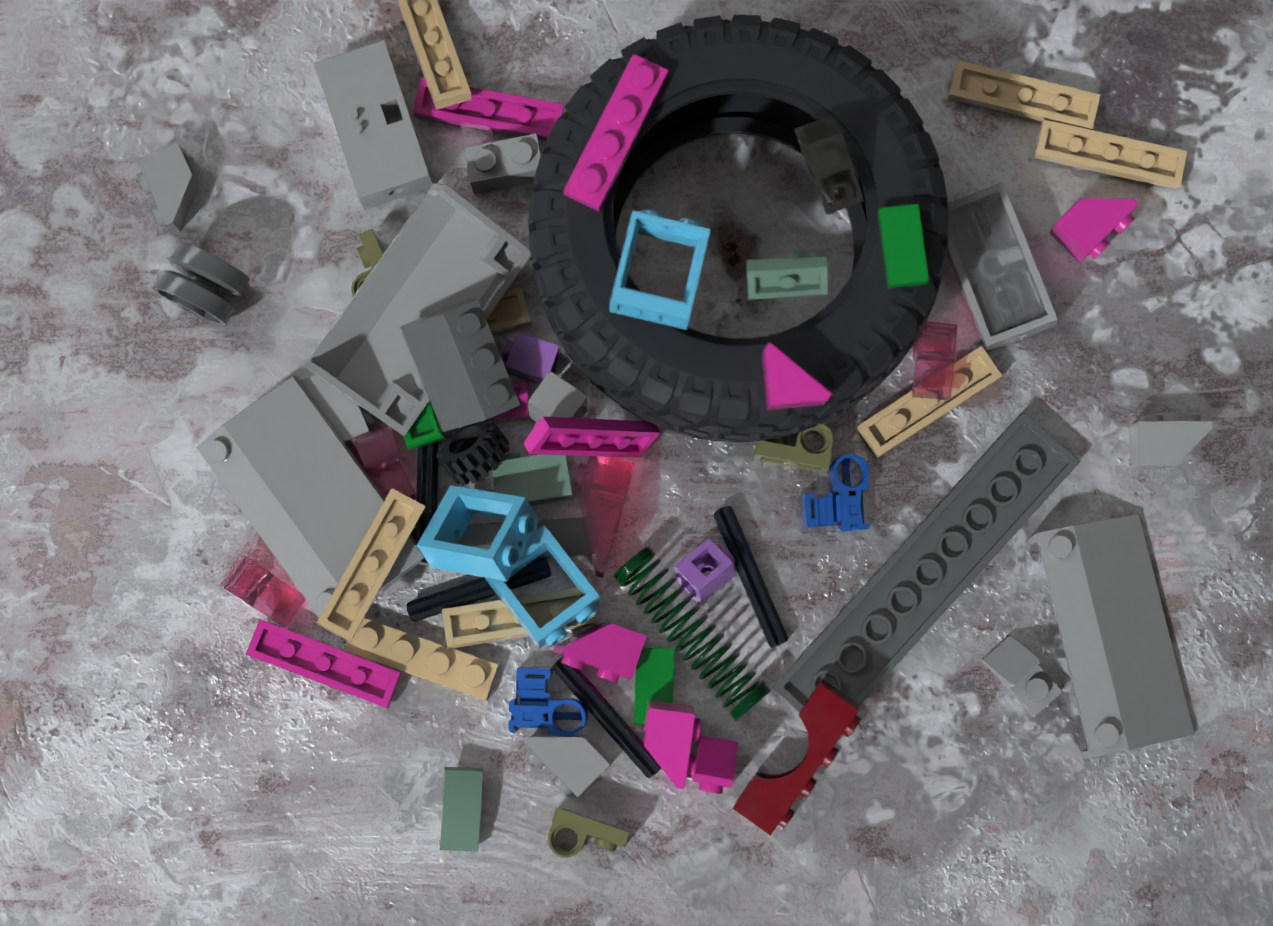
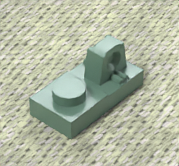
M817 249L794 250L793 259L746 260L749 300L828 295L827 257H819Z

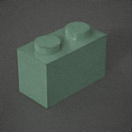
M519 452L507 453L503 462H497L499 467L495 471L492 470L495 493L526 497L531 506L573 499L566 455L535 454L521 457Z

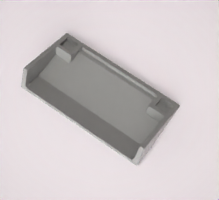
M433 183L304 367L392 429L405 436L429 402V398L400 326L468 298L479 300L487 319L530 258V250L449 186Z
M292 376L222 424L196 448L314 612L320 617L384 503L385 497L298 378ZM410 534L376 598L425 559L417 547L418 543L412 534Z
M1139 514L1067 526L1036 533L1029 538L1030 546L1038 544L1088 746L1086 751H1081L1082 758L1100 757L1195 735Z

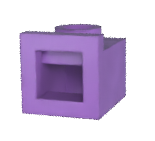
M709 538L674 566L677 582L682 587H685V590L701 606H704L711 595L735 576V559L723 545L717 547ZM711 571L707 576L704 575L705 572Z

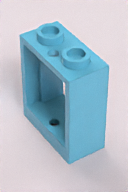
M643 209L641 212L632 211L609 311L686 330L710 229L704 228L702 223L693 219L684 218L680 219L679 222L666 219L662 213L655 210ZM638 234L695 247L683 302L625 288Z
M450 485L421 536L417 547L431 568L508 581L513 569L518 565L521 554L530 537L535 533L539 519L526 497ZM474 514L505 519L489 550L458 544Z
M545 525L537 529L530 537L521 554L518 565L513 569L509 578L548 550L583 594L582 598L539 628L504 583L505 581L485 578L539 649L545 644L549 647L556 645L568 634L565 629L576 621L579 624L588 621L598 612L596 606L600 604L599 594Z

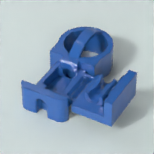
M849 453L833 460L829 469L832 492H838L839 495H832V492H827V497L815 498V493L801 494L803 528L834 526V522H840V525L834 526L837 531H855L870 528L871 524H864L863 491L869 490L868 479L870 472L864 458L857 454ZM850 459L859 464L862 472L861 479L853 487L850 481ZM841 461L843 484L837 476V468ZM811 499H813L814 518L811 515Z
M517 668L516 697H520V704H518V698L509 702L511 719L508 721V729L511 733H516L517 728L548 729V735L575 736L587 725L588 712L586 707L578 699L574 698L550 699L548 704V698L551 697V693L546 692V680H551L552 668ZM526 674L545 675V678H526ZM571 704L579 708L580 712H556V709L561 705ZM555 720H581L582 722L579 728L573 731H565L557 725Z

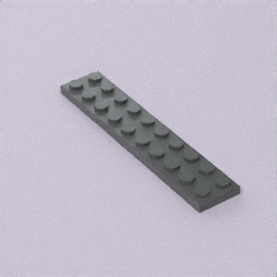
M1023 412L772 689L799 713L819 682L824 679L861 705L1080 461Z

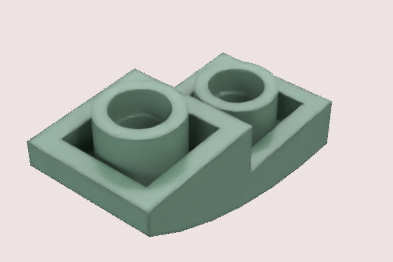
M444 767L439 839L440 850L478 852L483 768Z

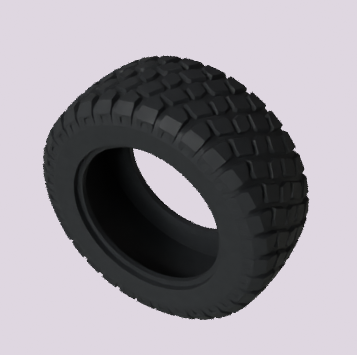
M734 14L731 21L722 20L721 15L694 19L693 27L683 26L680 22L656 31V39L646 40L643 37L621 50L622 58L608 59L590 75L592 82L584 86L581 85L565 106L567 112L557 119L546 141L548 145L541 154L534 177L528 220L530 259L538 296L555 335L581 372L608 398L640 419L677 434L709 441L755 442L796 434L838 416L869 395L900 364L923 329L939 292L948 248V198L943 170H941L939 164V156L929 132H926L923 127V120L910 100L903 98L900 94V87L882 69L876 70L872 67V61L850 45L845 47L839 45L838 38L815 28L809 31L803 30L800 23L774 17L771 22L762 21L761 15ZM635 54L669 70L668 77L600 211H596L565 196L563 191L632 55ZM722 134H746L774 140L799 152L814 163L833 184L842 199L850 220L854 242L851 277L839 294L824 309L798 326L763 337L727 338L702 333L689 327L685 330L609 311L621 260L615 239L616 231L627 197L642 175L656 161L681 145L708 136ZM918 204L929 282L923 285L888 288L878 209ZM628 273L625 288L641 292ZM769 343L832 394L824 405L767 410L762 353Z

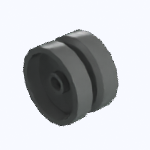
M176 241L167 259L172 267L182 274L171 270L160 271L152 289L184 311L213 323L226 326L235 308L227 298L219 293L230 297L242 296L250 280L249 277L213 254L188 243Z

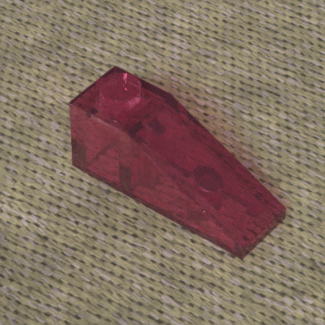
M589 456L587 464L580 463L575 485L581 486L579 501L595 575L603 578L631 483L634 463L613 457Z

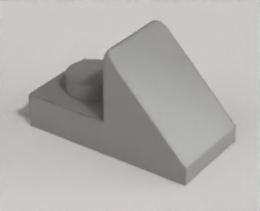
M1011 635L982 659L983 663L1032 717L1040 713L1063 692L1039 666L1042 661Z

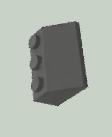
M468 298L400 326L442 432L484 421L520 406L478 299Z

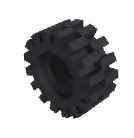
M489 418L461 428L452 429L454 433L445 436L444 441L446 443L439 445V452H437L436 457L457 484L468 485L469 481L474 484L478 482L480 476L483 479L489 476V470L495 471L499 467L498 461L503 462L506 456L504 453H508L510 449L508 446L509 441L494 421Z

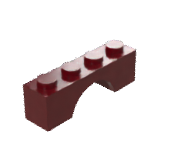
M822 679L798 714L805 725L809 740L808 751L803 760L794 768L783 773L769 774L757 771L736 800L732 809L770 836L776 827L783 830L795 814V811L790 807L797 797L800 796L805 799L817 783V780L812 777L820 765L827 768L837 755L839 749L834 745L842 734L849 737L859 724L861 718L856 714L859 711L860 705Z

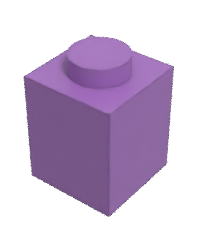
M517 332L514 341H507L503 350L502 360L506 362L505 368L508 374L541 384L549 371L554 373L561 351L559 345Z

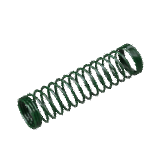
M650 546L645 547L618 569L613 578H616V581L622 587L635 581L628 590V596L635 595L645 589L637 598L636 605H641L653 598L645 607L644 614H649L661 607L651 619L652 624L658 623L669 616L661 625L659 633H664L680 623L668 636L667 642H672L687 633L676 645L675 651L677 652L695 642L683 656V661L693 658L706 649L691 665V670H696L713 659L700 673V680L724 666L709 681L707 689L713 688L732 675L715 693V698L723 696L743 682L723 703V708H726L750 692L739 704L729 711L731 718H734L735 721L738 720L771 691V688H768L764 680H759L733 698L756 674V671H751L726 688L748 665L747 661L742 662L715 681L740 655V652H736L708 671L732 646V643H727L700 662L724 637V633H720L690 654L716 628V624H712L682 645L708 618V615L702 616L689 627L675 635L700 609V605H697L666 627L692 600L693 596L687 597L670 611L657 618L684 591L685 587L679 588L662 602L649 609L677 578H672L651 595L641 600L669 571V568L664 569L643 586L634 590L642 579L661 562V559L656 560L649 567L631 578L655 556V552H653V549H650Z

